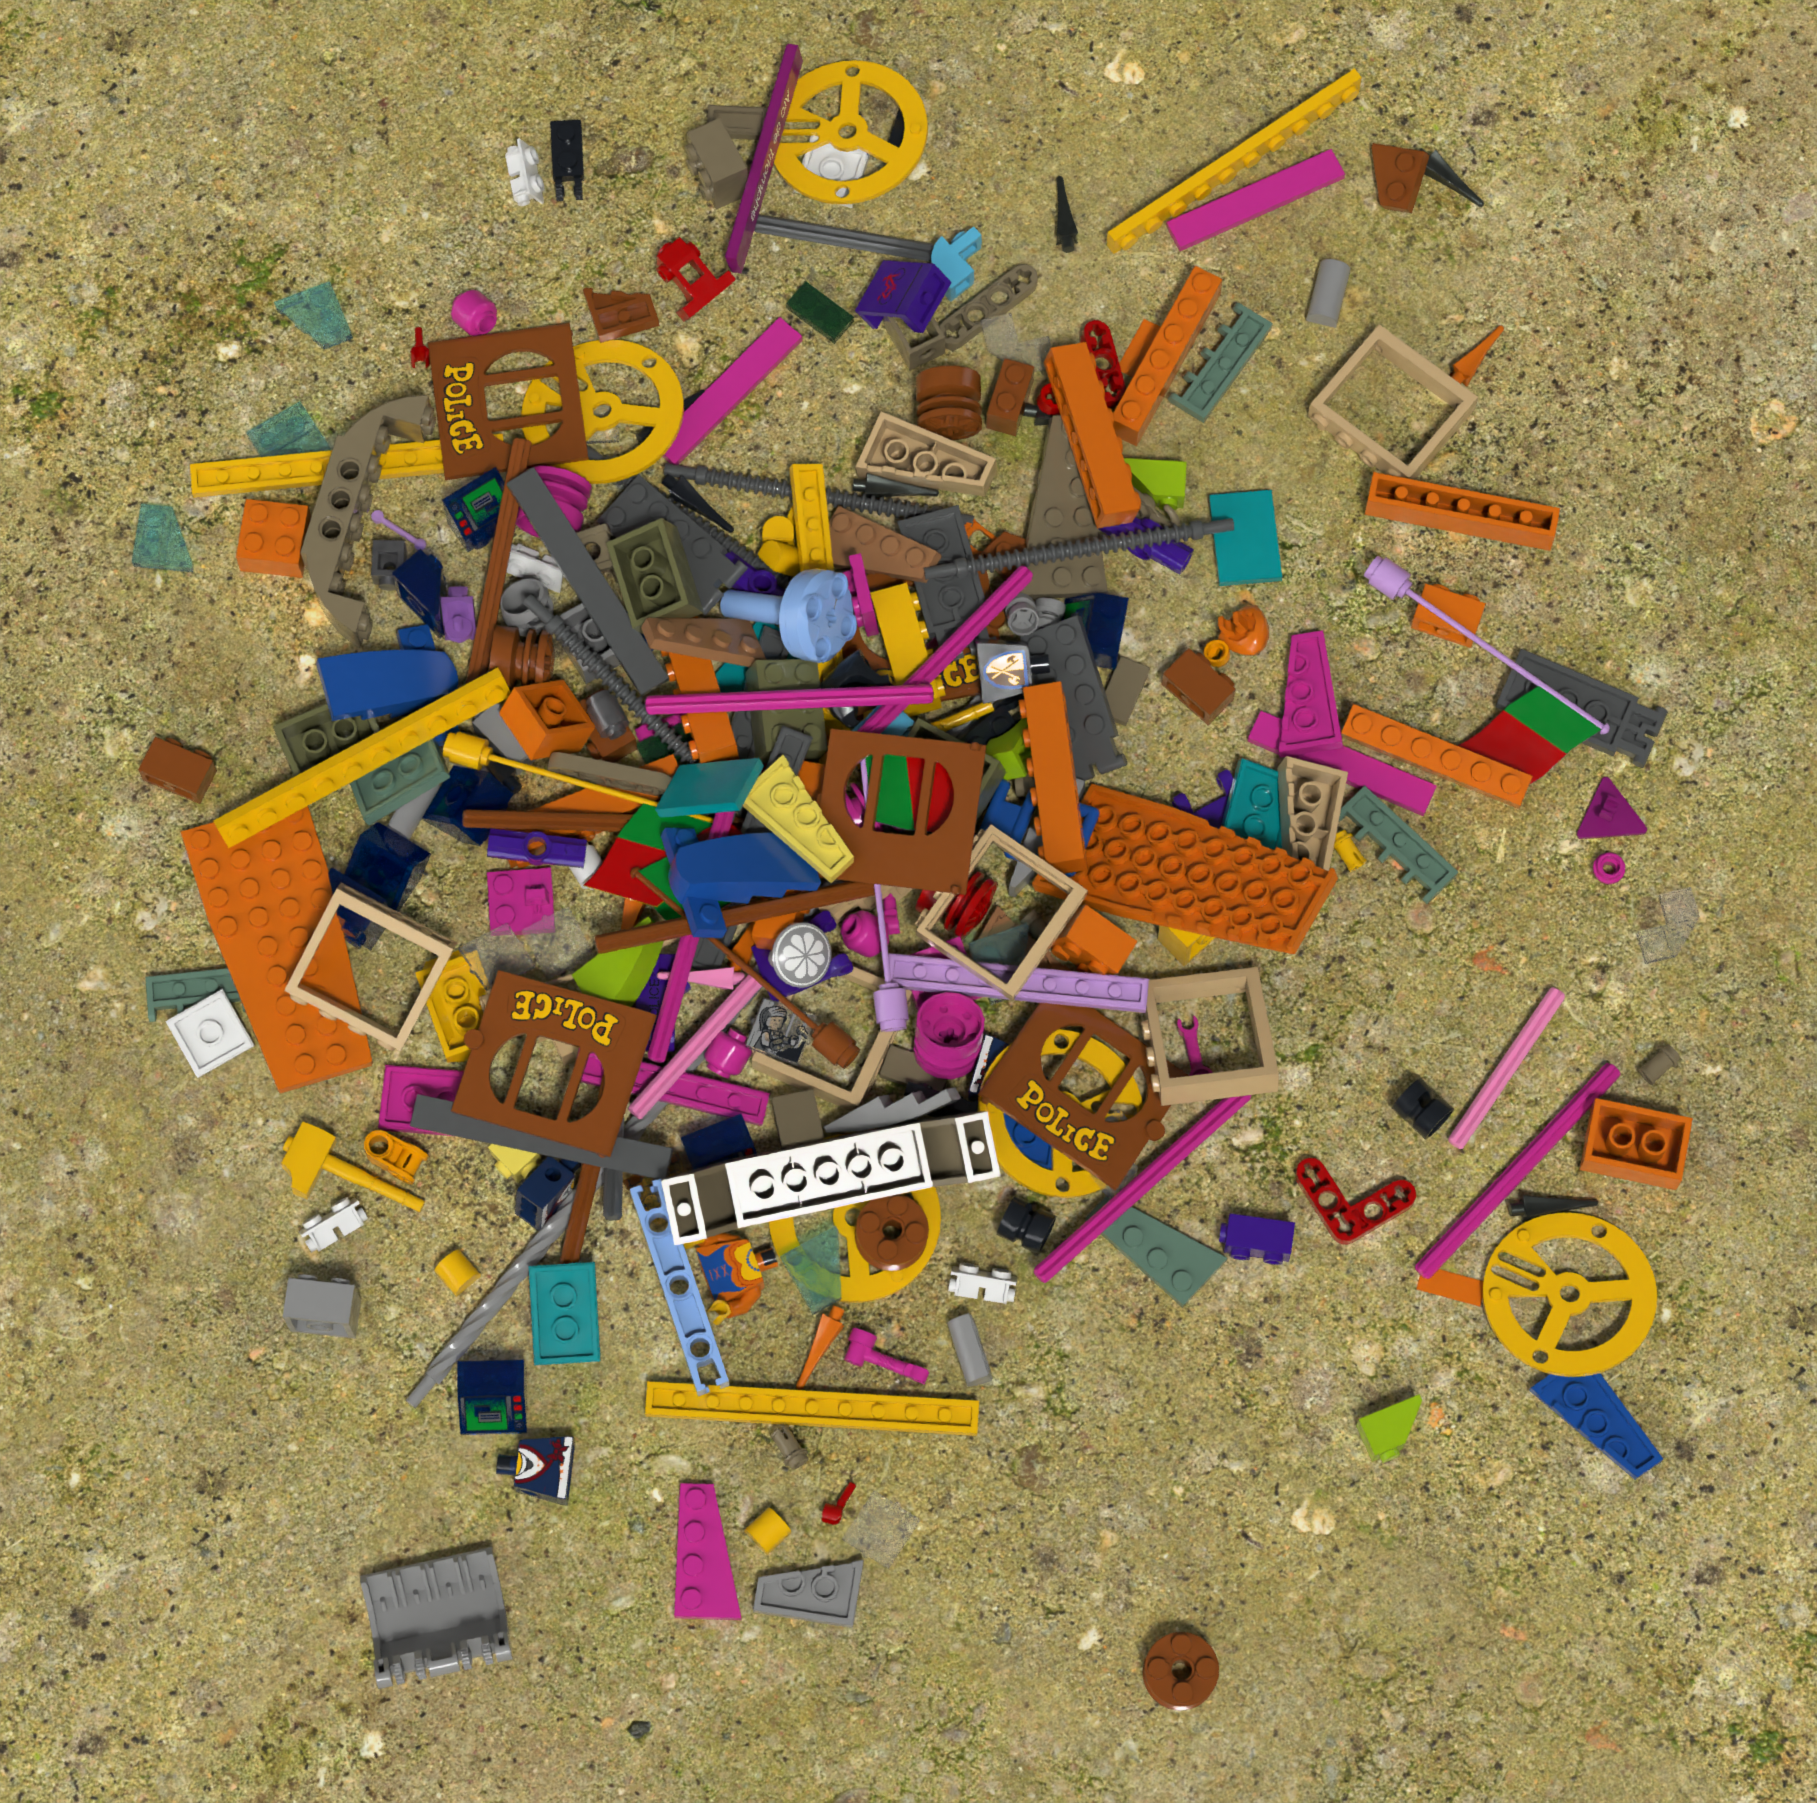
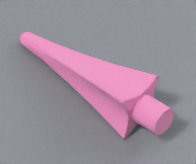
M734 967L690 971L687 982L733 990V985H739L745 979V975L743 972H734ZM671 972L657 973V978L669 980Z

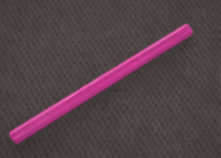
M1019 566L903 685L930 684L1032 581L1033 573L1027 567ZM909 704L882 705L857 731L881 734Z
M922 684L654 695L646 697L645 707L647 714L655 715L925 704L933 702L934 692L932 685Z
M735 811L715 813L708 840L728 836ZM692 935L680 937L648 1051V1059L663 1063L666 1059L700 937H693Z
M1606 1063L1415 1265V1270L1420 1276L1430 1279L1591 1108L1595 1098H1600L1613 1085L1621 1074L1616 1066Z
M1252 1095L1223 1098L1034 1268L1035 1276L1043 1283L1048 1282L1251 1099Z

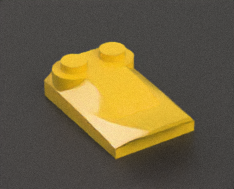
M460 949L452 953L426 1003L447 1063L468 1060L472 1049H469L464 1043V1035L471 1029H479L484 1014L479 996L485 995L486 990H489L490 987L477 951L467 953ZM438 958L426 961L423 969L415 972L421 989Z

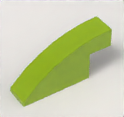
M648 916L634 927L656 922ZM664 941L603 954L599 953L571 975L583 994L632 1007L654 970Z

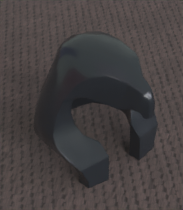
M857 649L842 660L827 674L820 685L821 689L894 686L888 674L881 676L870 668L867 659L860 649ZM858 706L827 707L833 717L841 721L847 728H855L860 723L857 720Z

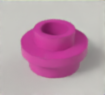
M1603 853L1594 861V876L1601 883L1615 884L1625 874V863L1615 853ZM1605 865L1612 866L1614 873H1606L1603 867Z

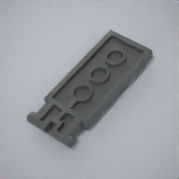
M638 475L601 515L597 522L600 525L608 524L612 536L615 538L660 518L675 525L678 529L704 611L703 614L706 616L724 596L718 589L723 583L730 589L746 572L748 567L740 560L736 564L732 563L725 557L728 552L725 547L644 478Z
M959 505L897 521L901 535L936 550L942 555L937 565L954 563V560L957 558H965L967 561L973 556ZM978 572L975 576L968 573V576L963 578H957L956 575L928 579L927 583L914 581L929 638L936 637L939 647L986 601ZM985 627L967 647L970 648L971 655L973 656L976 655L975 639H997L996 636L989 638L987 627ZM963 651L953 661L964 658Z
M1076 615L1034 631L1029 635L1021 636L1020 640L1027 642L1029 646L1030 656L1048 654L1050 673L1032 675L1034 684L1040 685L1058 681L1062 683L1066 698L1076 778L1084 781L1094 778L1095 773L1092 767L1094 765L1097 766L1101 775L1127 766L1125 755L1123 753L1118 755L1113 739L1119 736L1082 617Z
M1520 650L1515 663L1602 724H1609L1610 730L1608 733L1600 734L1598 732L1582 744L1613 757L1617 751L1633 758L1632 763L1635 766L1644 768L1655 743L1652 739L1645 737L1644 734L1653 737L1658 736L1668 713L1665 708L1657 706L1654 711L1638 704L1639 697L1526 650ZM1512 669L1498 699L1496 708L1504 710L1508 705L1538 686Z

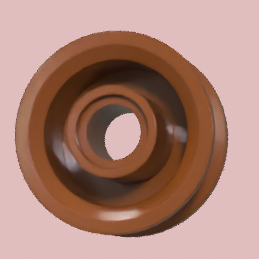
M897 1194L871 1200L863 1207L857 1219L855 1230L857 1249L863 1259L877 1269L897 1271L908 1268L921 1257L925 1250L929 1233L928 1220L922 1208L914 1200L904 1195ZM888 1226H894L899 1229L901 1235L897 1239H888L884 1236L883 1230Z
M1175 1632L1160 1638L1149 1650L1143 1665V1681L1149 1695L1161 1706L1177 1711L1193 1709L1206 1701L1214 1690L1219 1677V1663L1212 1647L1201 1637L1188 1632ZM1177 1663L1185 1664L1189 1668L1190 1676L1184 1680L1175 1678L1172 1674V1666Z

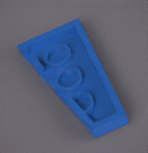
M1601 1373L1582 1377H1565L1550 1374L1529 1389L1532 1394L1634 1480L1663 1461V1457Z

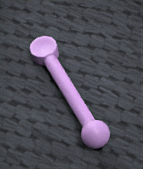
M375 510L372 512L371 518L374 523L384 524L413 543L414 547L419 551L426 548V541L424 539H417L384 518L382 511Z

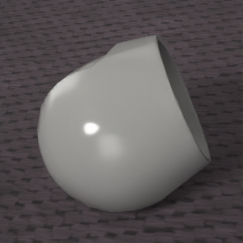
M528 578L516 581L504 591L501 597L500 606L503 620L507 626L518 627L520 636H527L529 629H536L537 634L545 630V624L523 603L530 594H533L552 614L554 613V605L549 597L548 588L537 579Z

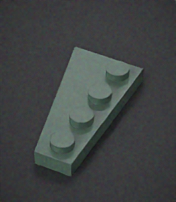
M1107 1194L1087 1215L1085 1221L1101 1209L1113 1196ZM1130 1207L1101 1233L1106 1240L1182 1308L1227 1261V1257L1133 1207Z

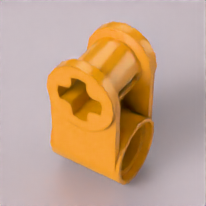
M383 1130L370 1132L364 1141L366 1156L372 1164L409 1185H413L415 1181L413 1176L422 1161H427L429 1157L426 1152L417 1146L404 1142ZM376 1142H385L388 1145V1149L383 1154H374L371 1151V1147Z

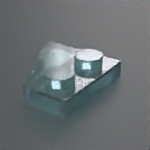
M330 281L274 302L278 313H283L300 331L311 336L313 341L322 349H327L353 339Z
M300 401L246 432L248 439L260 457L331 450Z
M141 504L132 556L133 567L183 572L194 571L172 507Z
M1028 923L970 942L968 947L975 962L1019 966L1026 957L1029 932ZM988 998L991 1005L1007 1000Z
M836 1226L780 1256L782 1263L812 1315L841 1300L839 1240Z

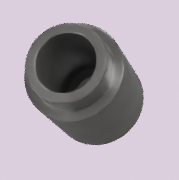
M603 690L587 699V713L602 738L609 737L610 740H614L625 734L629 720L614 695H610L608 690Z

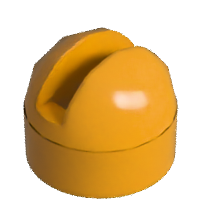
M1212 640L1206 644L1204 656L1210 661L1211 666L1220 668L1229 662L1230 651L1224 641ZM1220 650H1223V652H1222L1220 658L1217 659V657H1218V655H1219V651H1220Z

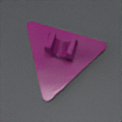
M1603 777L1579 827L1577 837L1579 839L1646 834V825L1610 778Z

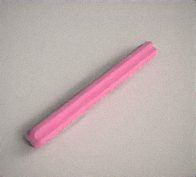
M748 975L630 1104L628 1108L630 1113L637 1119H642L708 1047L717 1034L727 1026L756 994L762 985Z
M1551 987L1449 1136L1448 1141L1451 1145L1458 1149L1464 1148L1563 1002L1565 994L1555 987Z

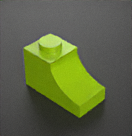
M1021 718L1005 734L990 739L986 746L985 754L1000 761L1007 772L1003 778L1005 780L1025 777L1028 773L1026 758L1032 757L1031 747H1025L1023 729L1028 728L1027 718Z

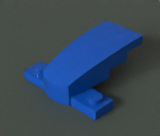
M429 625L398 629L396 636L400 650L369 651L318 658L316 665L332 721L361 716L362 720L387 714H390L391 718L413 713L456 690L458 687L456 668L445 652L436 651ZM458 725L435 737L438 746H444L450 732L456 734L459 731Z
M665 828L661 834L670 864L669 884L674 896L683 905L693 937L723 938L727 928L718 901L748 904L752 896L783 898L787 890L817 891L821 884L818 872L773 832L734 835L701 842L698 841L695 829Z

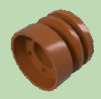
M938 366L926 369L916 376V401L919 403L917 406L918 427L950 440L966 439L978 434L982 430V406L978 403L981 400V376L977 371L962 366Z
M497 625L492 639L489 672L498 667L510 692L515 687L517 680H521L522 686L531 685L533 681H535V684L550 682L553 676L555 661L552 635L546 630H542L539 644H537L536 629H529L525 642H520L518 627Z

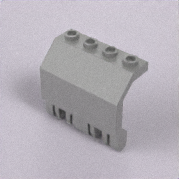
M492 1547L360 1576L373 1637L375 1656L373 1662L378 1689L393 1686L392 1676H395L397 1685L404 1684L405 1673L415 1671L419 1680L427 1678L426 1669H429L431 1678L460 1671L459 1661H462L464 1670L472 1668V1659L477 1657H483L486 1665L494 1664L493 1654L495 1653L498 1663L513 1659L508 1620Z

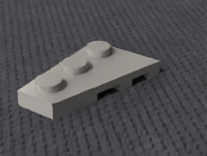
M864 1560L837 1566H823L819 1569L807 1571H793L759 1577L753 1613L853 1628Z

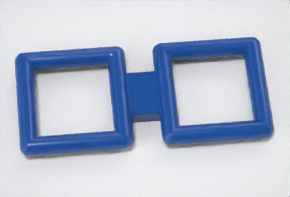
M1002 779L993 794L979 831L981 829L986 831L991 824L1021 844L1036 806L1033 807L1030 790L1022 806L1006 802L1005 799L1010 789V783ZM1079 803L1081 817H1084L1082 826L1086 849L1100 813L1095 807ZM1004 851V855L1007 858L1018 861L1013 856ZM1076 872L1066 873L1065 875L1073 877Z

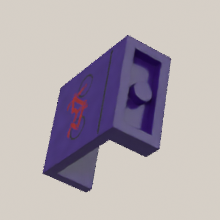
M883 260L855 312L872 329L878 328L884 316L898 317L914 332L923 333L952 282L933 263Z

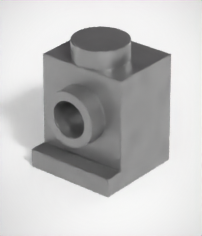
M373 540L371 577L373 584L379 585V588L382 590L392 591L396 590L398 585H405L408 553L405 540ZM390 566L396 568L395 570H385Z

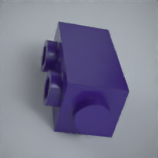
M1230 1213L1228 1223L1221 1222L1219 1242L1225 1243L1224 1253L1230 1254V1257L1233 1259L1249 1260L1250 1257L1263 1258V1262L1267 1264L1281 1265L1283 1261L1289 1262L1295 1222Z

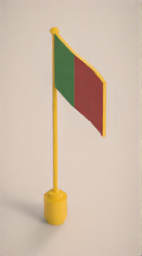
M459 731L456 734L450 732L444 744L443 757L449 758L451 763L480 771L483 765L488 766L490 761H494L642 804L620 831L600 868L583 885L595 890L658 907L664 901L638 878H632L630 875L631 870L634 867L643 869L667 857L661 839V834L665 828L695 829L696 835H698L713 824L714 818L701 814L660 818L655 810L659 802L493 755V748L489 747V740Z

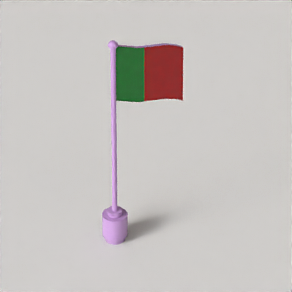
M1379 555L1369 565L1364 573V577L1369 580L1368 583L1391 600H1394L1397 596L1402 599L1407 594L1538 686L1508 705L1481 732L1457 746L1531 775V785L1542 778L1573 748L1598 732L1600 734L1609 732L1610 726L1608 723L1602 724L1410 589L1413 583L1409 581L1411 577L1409 572L1387 557L1383 559Z
M872 755L860 762L865 810ZM885 755L875 822L903 830L915 831L925 764L924 759ZM939 762L936 763L927 832H935L944 824L954 802L952 780L947 770ZM874 884L885 984L879 985V991L873 992L876 1023L880 1024L881 1032L900 1031L907 1029L906 1021L909 1020L906 989L899 988L898 983H892L881 885Z

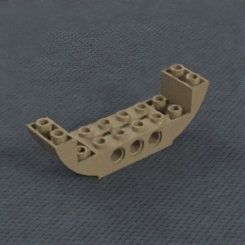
M427 395L404 397L387 402L371 410L356 421L344 436L337 434L300 552L305 568L309 571L320 607L327 619L345 639L358 648H361L363 639H369L373 622L370 621V614L367 612L365 602L343 596L345 582H342L345 570L350 571L353 565L355 554L351 550L354 541L359 542L362 536L364 524L360 523L363 512L368 513L371 507L373 495L369 493L372 483L377 484L380 478L382 465L378 464L381 454H387L391 441V436H388V434L424 444L426 435H432L434 431L436 417H433L434 408L431 407L430 399Z

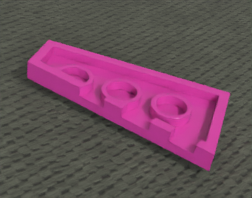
M1321 630L1292 635L1279 757L1343 748L1324 632Z
M680 1483L674 1617L677 1619L742 1620L714 1484Z

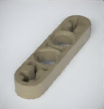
M1027 264L1014 267L945 319L939 326L945 335V349L956 350L962 347L1036 290L1038 283L1036 270ZM1021 275L1023 278L1029 276V284L1021 282L1017 285L1018 276ZM1014 286H1016V289H1015L1016 295L1014 294V291L1012 290V288H1013ZM996 292H1004L1008 295L1009 299L1006 303L999 305L992 301L991 296ZM972 310H980L984 313L985 318L981 322L975 323L971 322L967 315ZM960 320H962L964 325L962 328H960ZM947 330L951 332L958 330V338L955 339L952 336L946 338Z
M561 752L551 753L547 767L548 771L593 784L658 797L663 796L672 780V777L664 773Z

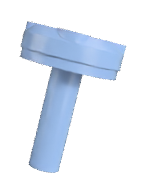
M809 569L798 573L790 581L783 596L729 589L721 598L720 608L723 616L726 618L779 625L780 635L787 651L792 656L804 661L824 663L831 660L841 650L846 641H850L854 637L857 629V620L854 615L847 577L844 573L831 570Z

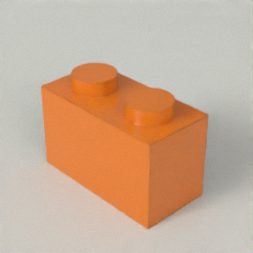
M1425 583L1421 597L1476 635L1486 603L1481 602L1479 598L1470 594L1459 595L1450 592L1447 587L1440 584L1429 585ZM1418 603L1411 625L1412 629L1471 648L1473 641Z

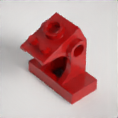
M679 237L673 243L668 242L660 248L656 256V271L665 282L668 283L672 280L684 294L687 303L676 312L684 322L731 285L736 278L729 270L715 278L699 258L701 253L692 242L688 241L685 243ZM687 263L700 275L691 285L679 271Z

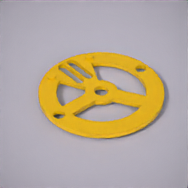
M851 60L830 63L816 68L798 79L786 122H818L820 126L817 129H783L782 136L815 135L819 139L816 142L779 143L774 165L781 177L794 190L820 202L855 204L884 195L902 183L915 169L922 157L928 137V120L923 101L913 85L901 74L877 63ZM852 67L860 70L853 77L846 74L847 70ZM861 84L883 91L900 108L904 118V136L899 148L869 132L865 119L859 115ZM842 85L840 114L831 121L802 109L816 94L830 87ZM845 126H853L857 130L853 137L847 139L842 138L839 132ZM830 143L839 151L850 152L860 149L887 164L879 171L861 179L835 181L815 175L805 168L797 157ZM841 188H847L850 191L843 198L838 197L836 192Z
M613 339L602 343L599 340L590 341L574 346L577 378L588 386L587 390L579 391L586 442L596 431L610 430L619 423L654 427V429L644 442L622 456L607 460H585L550 466L576 473L585 478L590 484L617 482L635 476L655 464L668 451L680 431L684 415V398L680 382L671 366L661 356L640 344ZM647 359L656 360V364L651 368L643 366L644 361ZM549 361L543 367L553 366L554 364L551 361ZM598 363H619L639 370L656 387L660 399V408L622 404L620 398L611 392L603 391L596 393L585 367ZM551 377L559 383L558 377ZM541 379L532 380L526 391L521 417L546 413L547 405L562 407L561 396L541 382ZM600 405L611 407L610 414L603 418L595 416L594 411ZM546 425L522 428L525 439L531 441L532 445L539 444L550 438Z
M1062 1029L1055 1031L1046 1039L1041 1057L1046 1055L1067 1056L1081 1033ZM1061 1035L1067 1040L1066 1048L1060 1049L1055 1045L1054 1039L1056 1036ZM1092 1037L1077 1058L1095 1068L1108 1082L1111 1089L1126 1067L1120 1057L1110 1048ZM1011 1044L1001 1051L991 1063L983 1078L980 1090ZM1132 1075L1114 1104L1134 1105L1138 1113L1143 1106L1138 1085ZM1110 1090L1082 1103L1071 1093L1061 1092L1092 1114H1095L1091 1109V1104L1094 1102L1102 1103ZM978 1097V1112L988 1111L998 1165L1016 1182L1039 1194L1058 1198L1081 1197L1095 1193L1108 1186L1085 1169L1072 1172V1160L1052 1146L1051 1170L1033 1163L1020 1152L1012 1141L1005 1125L1004 1112L991 1103L983 1104L981 1102L982 1097ZM1107 1113L1105 1119L1127 1120L1135 1115ZM1063 1178L1068 1182L1069 1187L1066 1192H1061L1056 1188L1055 1183L1057 1179Z
M846 1134L834 1135V1136L827 1137V1138L837 1137V1136L846 1135ZM930 1187L900 1194L906 1196L911 1193L913 1200L924 1211L929 1226L928 1239L923 1254L913 1265L903 1270H883L877 1274L870 1275L869 1263L863 1259L857 1249L855 1242L856 1227L850 1226L846 1222L845 1215L851 1209H859L861 1211L869 1201L836 1207L833 1211V1224L836 1231L844 1238H847L850 1277L828 1272L808 1257L797 1239L793 1217L769 1222L773 1247L789 1274L801 1285L817 1295L847 1303L870 1302L888 1297L910 1284L923 1271L934 1253L941 1225V1209L936 1188ZM791 1252H797L801 1255L802 1260L800 1264L792 1266L787 1263V1255Z
M1571 1212L1553 1213L1536 1217L1519 1225L1495 1248L1484 1275L1483 1304L1488 1322L1494 1334L1502 1345L1517 1359L1534 1369L1548 1374L1582 1377L1602 1373L1614 1368L1628 1359L1641 1346L1654 1321L1657 1308V1286L1652 1268L1645 1254L1625 1232L1611 1223L1594 1216ZM1595 1226H1602L1606 1230V1235L1602 1238H1597L1592 1234L1591 1230ZM1557 1238H1577L1589 1241L1608 1251L1620 1263L1628 1280L1588 1282L1582 1275L1573 1272H1565L1556 1276L1533 1247ZM1502 1252L1508 1253L1542 1268L1545 1271V1275L1537 1277L1501 1261L1498 1255ZM1499 1266L1537 1283L1539 1288L1536 1291H1531L1493 1274L1491 1269ZM1566 1286H1572L1578 1290L1579 1298L1574 1302H1567L1560 1295L1561 1289ZM1508 1298H1548L1552 1309L1537 1340L1527 1334L1519 1325L1512 1313ZM1632 1300L1630 1313L1625 1324L1607 1342L1582 1351L1556 1349L1570 1317L1586 1311L1590 1303ZM1537 1351H1543L1547 1354L1548 1360L1545 1363H1537L1533 1359V1354Z

